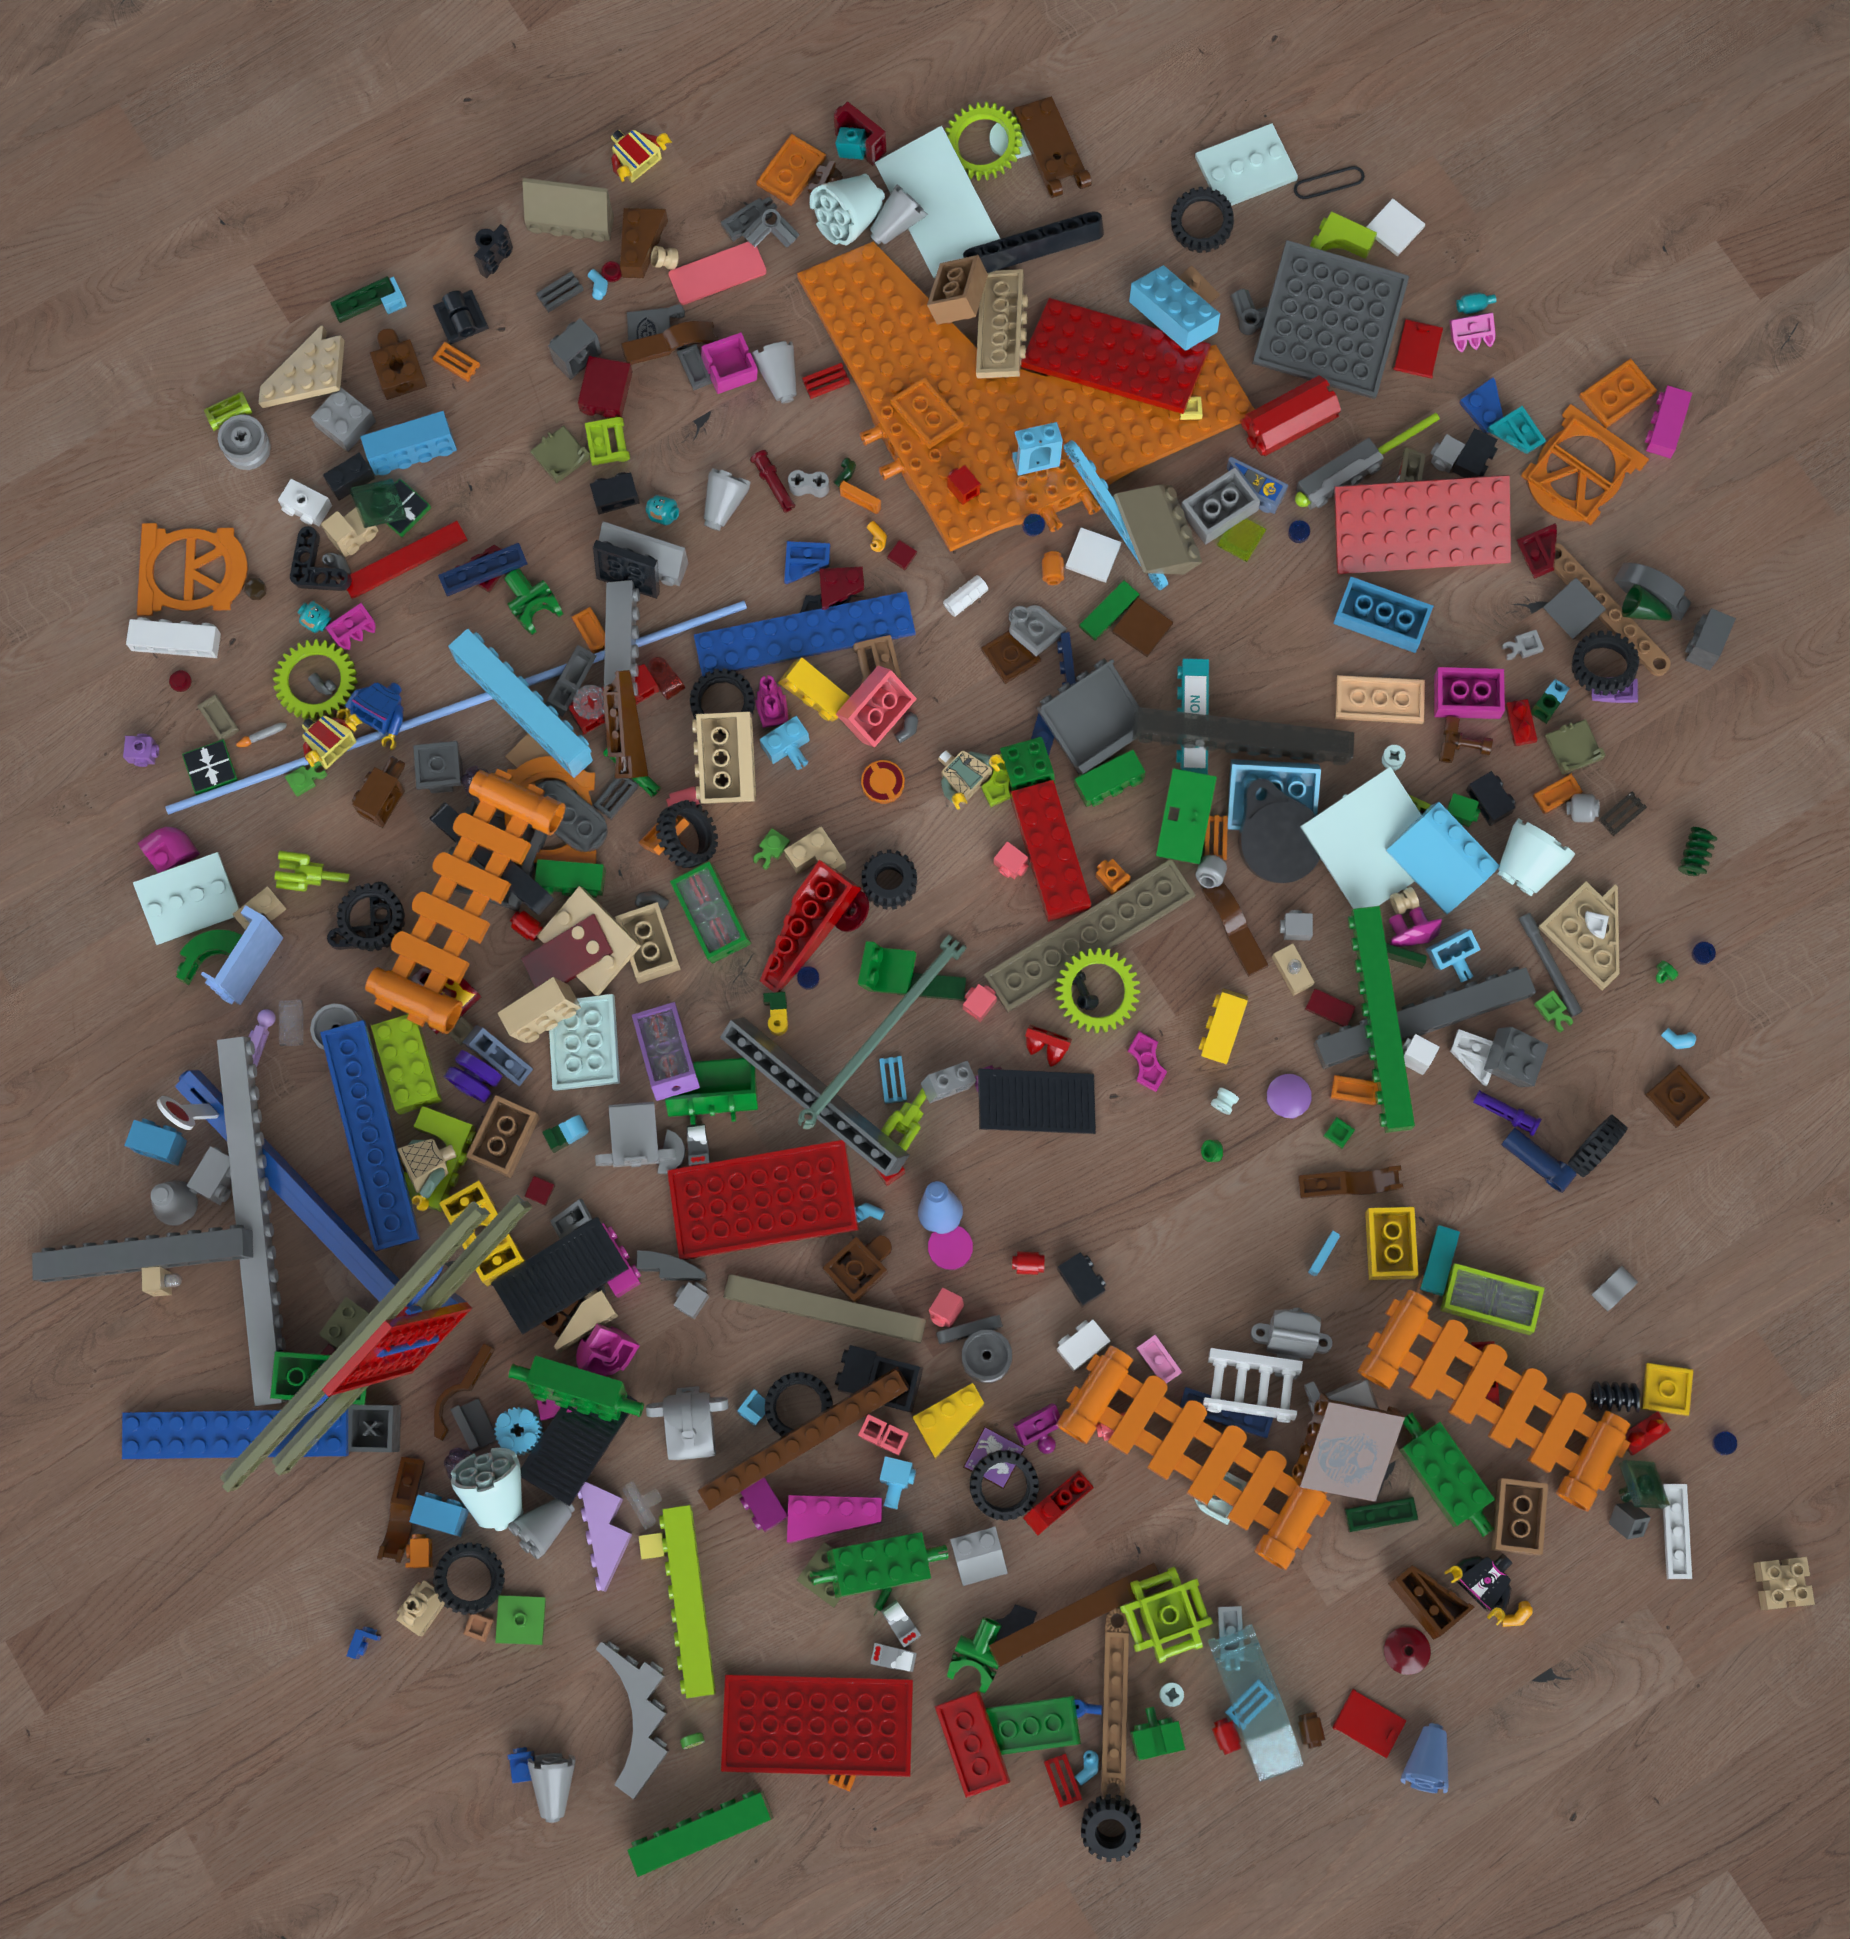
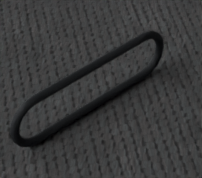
M1357 166L1343 168L1298 181L1294 186V193L1300 199L1317 197L1359 185L1363 182L1365 175L1363 170ZM1352 169L1358 170L1362 176L1358 182L1308 196H1301L1297 192V187L1302 183Z

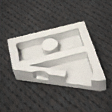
M1458 1029L1450 1052L1483 1085H1488L1491 1073L1485 1071L1484 1067L1493 1041Z

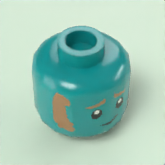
M655 495L648 500L646 513L652 522L670 525L678 518L679 508H677V502L673 498Z
M311 601L309 604L303 603L298 611V614L301 615L299 623L313 633L323 632L332 619L330 611L317 601Z

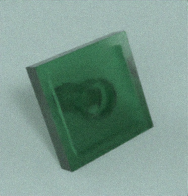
M393 479L351 488L350 493L364 528L406 519V512Z
M1624 1460L1619 1463L1627 1485L1619 1489V1494L1625 1493L1620 1496L1623 1502L1627 1503L1632 1500L1634 1507L1664 1509L1670 1505L1654 1462Z

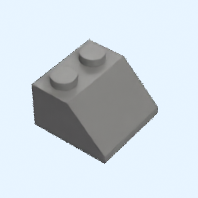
M996 1527L950 1539L963 1586L1008 1574Z

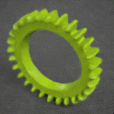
M986 101L983 108L977 102L976 109H974L969 104V112L961 108L962 116L954 114L956 122L949 120L948 123L951 128L946 127L945 133L965 172L968 173L970 180L975 174L977 181H980L982 175L985 176L986 180H989L990 174L997 178V171L1005 174L1003 167L1011 169L1012 166L1009 161L1017 162L1015 155L1021 154L1020 148H1018L1023 146L1022 140H1020L1023 138L1022 132H1020V125L1016 117H1012L1011 111L1008 110L1005 113L1004 106H1001L998 110L997 104L993 103V106L989 108V104ZM977 120H993L1005 129L1008 136V147L1004 154L996 161L985 165H975L965 161L960 154L958 146L962 131L969 124Z
M315 639L313 646H311L309 640H306L304 648L298 643L297 651L292 647L289 648L291 656L283 654L286 659L285 662L278 661L282 669L274 670L279 675L273 678V681L277 683V685L273 686L274 690L279 692L276 694L278 700H282L280 702L281 705L287 707L286 710L289 713L294 711V715L297 718L302 714V718L306 720L311 715V719L316 721L317 715L321 718L325 716V713H328L333 718V710L338 712L340 705L345 707V699L351 697L349 692L356 690L355 686L351 685L358 683L357 679L352 677L357 675L356 670L352 669L355 665L353 661H349V655L344 654V650L341 647L337 649L335 643L329 646L328 642L324 640L320 646L318 639ZM312 655H323L332 659L338 666L341 675L340 686L337 692L329 700L319 704H308L297 699L291 692L288 681L293 667L303 658Z
M1090 948L1087 949V956L1081 951L1078 952L1079 959L1075 956L1070 957L1073 965L1065 962L1064 965L1067 971H1059L1064 978L1056 979V982L1062 985L1055 988V991L1061 992V995L1056 997L1055 1000L1063 1001L1058 1006V1009H1067L1062 1016L1071 1015L1070 1024L1077 1020V1029H1080L1085 1024V1032H1089L1093 1026L1094 1033H1099L1100 1027L1106 1033L1108 1032V1025L1112 1030L1117 1029L1116 1022L1121 1026L1124 1025L1122 1017L1126 1019L1131 1018L1127 1011H1136V1008L1131 1003H1139V1000L1133 997V995L1140 993V990L1134 989V986L1140 984V982L1132 981V978L1137 973L1128 972L1132 965L1124 966L1125 957L1118 961L1119 953L1117 952L1110 957V949H1106L1102 955L1101 948H1097L1094 955ZM1091 964H1105L1112 967L1119 973L1124 983L1125 994L1120 1007L1114 1013L1105 1017L1086 1015L1078 1009L1072 998L1071 988L1075 976L1081 969Z

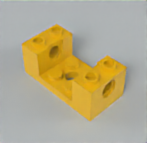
M480 1181L473 1183L439 1203L451 1225L473 1201L491 1213L479 1226H488L498 1215L493 1200ZM476 1229L462 1244L464 1250L476 1239ZM508 1234L476 1268V1272L481 1281L488 1287L492 1281L526 1260L517 1244Z

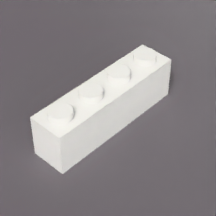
M139 617L137 620L130 619L126 645L131 651L217 658L221 633L215 625L210 623L193 625V623L188 621L172 623L166 619H160L157 622Z

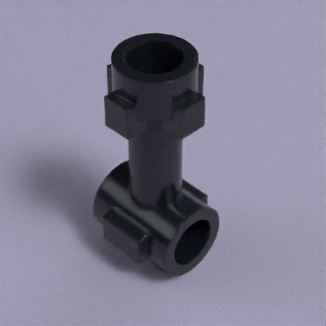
M1080 970L1072 985H1076L1080 994L1077 999V1005L1081 1009L1093 1010L1098 1006L1099 999L1096 995L1089 994L1084 983L1086 975Z

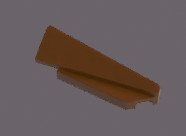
M630 670L616 671L615 679L611 684L606 685L603 690L608 757H616L615 779L648 776V769Z

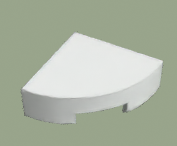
M1587 911L1585 913V922L1588 929L1596 937L1604 939L1609 916Z

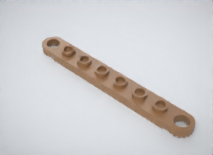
M1556 543V551L1559 552L1560 558L1555 559L1554 572L1566 585L1577 578L1606 608L1598 619L1610 631H1613L1614 636L1616 633H1620L1621 639L1625 636L1629 639L1628 644L1633 642L1635 645L1634 649L1638 650L1639 662L1651 674H1654V676L1666 674L1671 665L1668 656L1632 618L1622 616V608L1562 545ZM1656 659L1662 660L1665 664L1664 668L1656 669L1653 661Z
M1121 1609L1110 1611L1105 1618L1101 1793L1105 1798L1107 1786L1110 1783H1116L1120 1787L1118 1795L1122 1799L1125 1794L1129 1625L1125 1613H1122ZM1114 1614H1120L1124 1618V1624L1119 1628L1112 1626L1110 1622Z

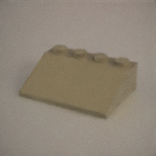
M523 178L524 221L528 231L535 234L542 232L551 233L554 236L567 235L575 239L590 238L597 242L610 241L614 215L608 189Z
M1154 485L1113 495L1144 573L1184 575L1202 563L1200 551L1194 542L1192 531L1188 527L1184 511L1180 507L1177 493L1172 485Z

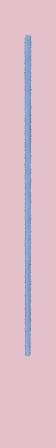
M745 601L636 639V644L638 647L745 610L747 609ZM605 650L595 653L597 656L593 663L605 659ZM566 664L525 678V680L531 686L561 675ZM485 692L402 722L399 732L484 703L493 698ZM376 731L356 738L357 742L349 750L380 740L388 736L389 733L387 732L384 735ZM305 757L165 806L168 815L293 771L302 766H307L309 763L305 760Z

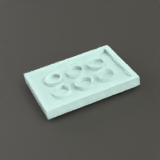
M1273 123L1195 153V158L1209 187L1213 191L1215 189L1219 190L1221 195L1224 194L1227 200L1230 201L1231 206L1298 179V175Z
M219 852L133 882L156 945L234 918L233 913L240 908Z
M609 994L577 998L581 1008L576 1011V1014L571 1018L561 1020L554 1029L549 1030L552 1089L554 1091L620 1083L615 996Z

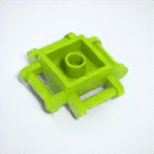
M1175 1567L1167 1569V1572L1140 1582L1138 1580L1130 1582L1136 1601L1120 1606L1122 1613H1125L1135 1642L1133 1645L1135 1652L1153 1646L1155 1657L1160 1664L1165 1662L1166 1658L1193 1648L1197 1650L1203 1647L1198 1630L1213 1624L1211 1616L1208 1617L1198 1589L1199 1582L1197 1578L1181 1584ZM1167 1581L1172 1582L1173 1587L1144 1597L1143 1590ZM1188 1589L1190 1591L1195 1608L1197 1610L1200 1619L1199 1621H1196L1193 1609L1191 1607L1186 1590ZM1137 1608L1140 1609V1615L1146 1632L1150 1639L1145 1641L1133 1611ZM1190 1633V1640L1166 1649L1162 1648V1643Z

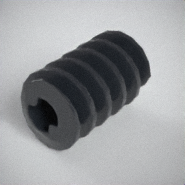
M1594 1381L1590 1390V1406L1593 1409L1594 1404H1597L1599 1411H1601L1603 1405L1606 1404L1608 1411H1611L1612 1406L1616 1405L1617 1412L1621 1411L1622 1405H1625L1627 1412H1630L1631 1406H1634L1636 1413H1639L1641 1393L1636 1383H1631L1628 1387V1384L1623 1382L1619 1387L1617 1382H1612L1610 1386L1607 1381H1604L1602 1385H1600L1599 1381Z

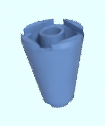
M939 1181L932 1182L927 1186L918 1206L919 1221L926 1230L937 1232V1234L953 1231L958 1227L963 1216L962 1203L944 1183Z
M1429 1723V1726L1423 1727L1401 1775L1402 1783L1405 1784L1407 1780L1411 1782V1788L1429 1793H1437L1438 1789H1443V1793L1448 1792L1447 1732L1443 1730V1726Z

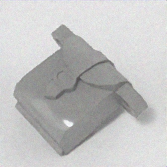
M654 1102L609 1105L612 1153L596 1155V1166L641 1167V1165L659 1164L660 1161L676 1159L675 1149L658 1150Z
M1300 1308L1274 1310L1270 1325L1258 1323L1251 1330V1338L1254 1342L1266 1344L1267 1352L1277 1354V1358L1297 1361H1300V1358L1312 1359L1314 1353L1325 1354L1329 1352L1333 1343L1329 1335L1320 1333L1321 1317L1305 1313ZM1262 1330L1264 1332V1336H1258L1256 1334V1331ZM1319 1341H1325L1327 1346L1321 1347ZM1274 1373L1275 1376L1284 1378L1282 1373Z
M1367 1379L1351 1382L1325 1394L1331 1400L1379 1409ZM1312 1381L1305 1384L1304 1388L1309 1398V1407L1314 1415V1406L1316 1401L1319 1400L1320 1393Z
M695 1386L677 1388L676 1395L667 1396L663 1399V1402L646 1405V1415L648 1417L664 1416L669 1460L706 1458L716 1455L712 1412L728 1409L727 1397L711 1398L707 1392L699 1393L700 1387Z

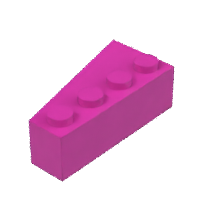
M789 1495L788 1544L882 1523V1498Z

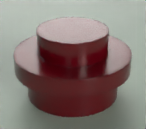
M609 261L603 265L601 274L607 282H616L622 277L620 264L617 262Z
M183 670L175 671L169 679L171 688L177 692L188 690L192 683L190 675Z

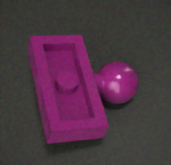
M1051 1403L1013 1424L1023 1446L1039 1439L1037 1446L1040 1452L1050 1454L1055 1450V1440L1047 1435L1058 1429L1056 1423L1060 1418V1414L1055 1404Z

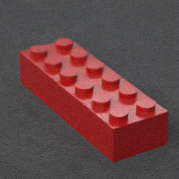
M1054 780L1011 791L1012 806L1047 922L1086 912L1091 908V901Z

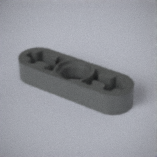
M1000 1315L945 1329L937 1332L936 1335L939 1344H946L968 1338L980 1330L1002 1328L1003 1324Z

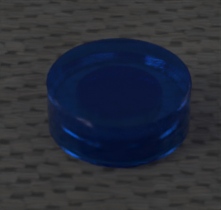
M1038 514L1028 515L1022 523L1023 531L1029 536H1038L1045 528L1044 519Z
M1302 520L1294 521L1288 530L1289 538L1295 543L1307 541L1310 535V526Z
M1699 942L1692 949V958L1700 965L1709 964L1716 955L1714 946L1709 942Z
M803 967L797 974L798 984L803 989L811 990L819 984V973L813 967Z
M1720 1432L1714 1436L1712 1445L1718 1454L1729 1455L1736 1450L1737 1439L1730 1432Z

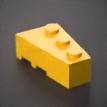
M802 657L793 662L777 682L801 699L807 706L818 711V714L826 721L831 720L833 722L837 720L838 716L836 713L850 698V696Z
M1224 988L1221 995L1216 994L1212 1006L1216 1008L1214 1016L1209 1015L1205 1027L1209 1029L1207 1038L1202 1036L1199 1050H1202V1057L1227 1064L1248 1002V996Z
M971 1383L912 1417L935 1459L984 1406V1401L975 1385Z

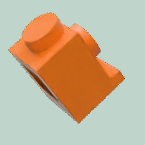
M1111 859L1109 862L1104 860L1096 868L1098 871L1095 877L1111 895L1120 891L1130 882L1131 876L1126 874L1114 859ZM1112 870L1116 875L1111 877L1108 875V872Z
M426 1534L412 1535L410 1544L406 1546L407 1559H410V1563H405V1568H433L432 1539L426 1538Z

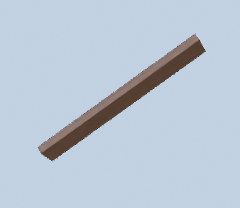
M1155 1563L989 1645L988 1647L998 1668L1135 1599L1130 1582L1136 1580L1140 1582L1159 1575L1160 1573ZM1162 1583V1584H1159V1585H1157V1586H1154V1587L1148 1588V1589H1146V1590H1143V1594H1145V1593H1147V1592H1149V1591H1151V1590H1153V1589H1155V1588H1157V1587H1159V1586H1161V1585H1163V1584H1165V1583Z

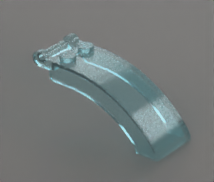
M1252 1624L1245 1626V1629L1225 1637L1207 1640L1259 1782L1304 1766L1282 1699ZM1249 1638L1251 1644L1220 1654V1648Z

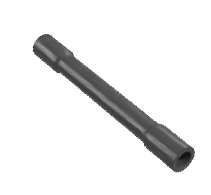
M1531 913L1523 915L1519 918V921L1546 967L1570 1017L1580 1014L1583 1010L1560 972L1540 934Z

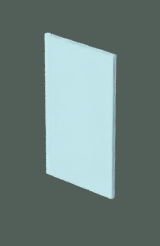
M942 126L875 162L890 194L898 184L903 188L902 191L905 194L908 193L924 209L923 211L928 214L910 227L909 231L933 278H936L940 263L962 259L965 250L1000 239Z

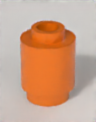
M1056 551L1045 553L1042 559V578L1048 585H1058L1064 580V559L1061 557V553Z

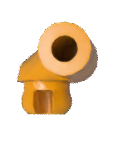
M872 521L866 527L873 535L870 547L875 552H881L885 548L887 535L875 521Z
M1521 1601L1515 1614L1505 1615V1618L1501 1621L1502 1627L1524 1625L1533 1612L1528 1601Z

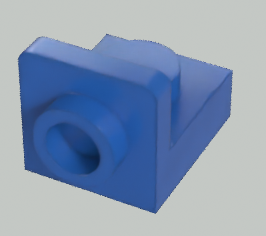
M364 1626L362 1630L356 1629L346 1656L353 1659H359L360 1655L364 1656L368 1646V1642H365L366 1638L380 1641L381 1636L376 1635L377 1630Z
M527 1747L513 1749V1754L507 1755L508 1760L510 1759L512 1784L532 1781L528 1768V1759L531 1758L535 1761L534 1751L527 1752Z

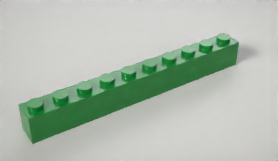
M1380 906L1356 908L1348 916L1349 930L1353 929L1354 938H1351L1352 950L1356 951L1357 954L1354 964L1355 971L1360 973L1361 981H1358L1359 994L1363 995L1364 998L1361 1009L1362 1015L1367 1017L1368 1025H1365V1035L1367 1039L1370 1038L1371 1042L1368 1053L1369 1059L1374 1061L1375 1069H1372V1079L1378 1086L1375 1098L1377 1105H1381L1382 1113L1379 1114L1380 1127H1384L1385 1133L1412 1130L1415 1122Z

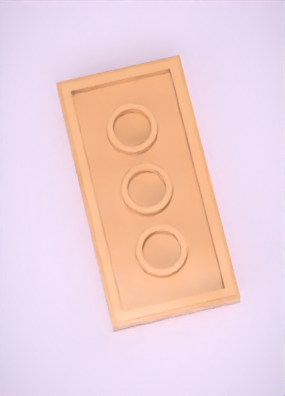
M1337 675L1335 719L1423 724L1425 680Z

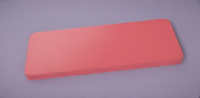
M748 241L669 271V278L680 304L686 305L763 276L767 271L757 246L754 247Z

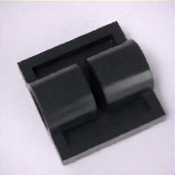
M502 224L495 231L481 229L475 236L478 251L474 254L480 274L486 279L490 274H494L504 258H508L512 253L513 245L508 229Z
M458 290L451 291L443 296L442 302L433 305L450 345L489 329L472 290L464 293Z

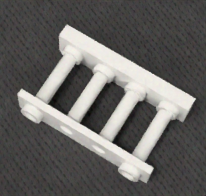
M1215 1348L1210 1349L1208 1363H1213L1215 1370L1211 1398L1205 1397L1203 1401V1406L1208 1408V1411L1219 1413L1221 1410L1273 1417L1283 1423L1295 1420L1297 1411L1290 1410L1293 1378L1296 1375H1300L1303 1361ZM1227 1365L1236 1366L1238 1370L1234 1402L1220 1400L1223 1373ZM1250 1369L1259 1370V1373H1261L1257 1405L1243 1403L1247 1371ZM1273 1372L1282 1373V1376H1284L1280 1408L1267 1407L1270 1374Z

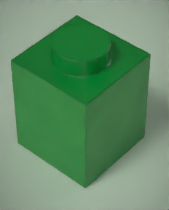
M1453 793L1447 810L1461 825L1470 827L1473 821L1477 822L1480 809H1477L1479 801Z

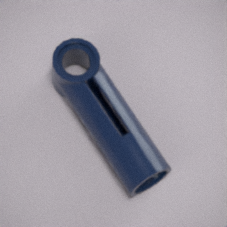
M1515 1127L1501 1144L1542 1176L1546 1183L1558 1192L1563 1193L1577 1175L1570 1166L1555 1159Z

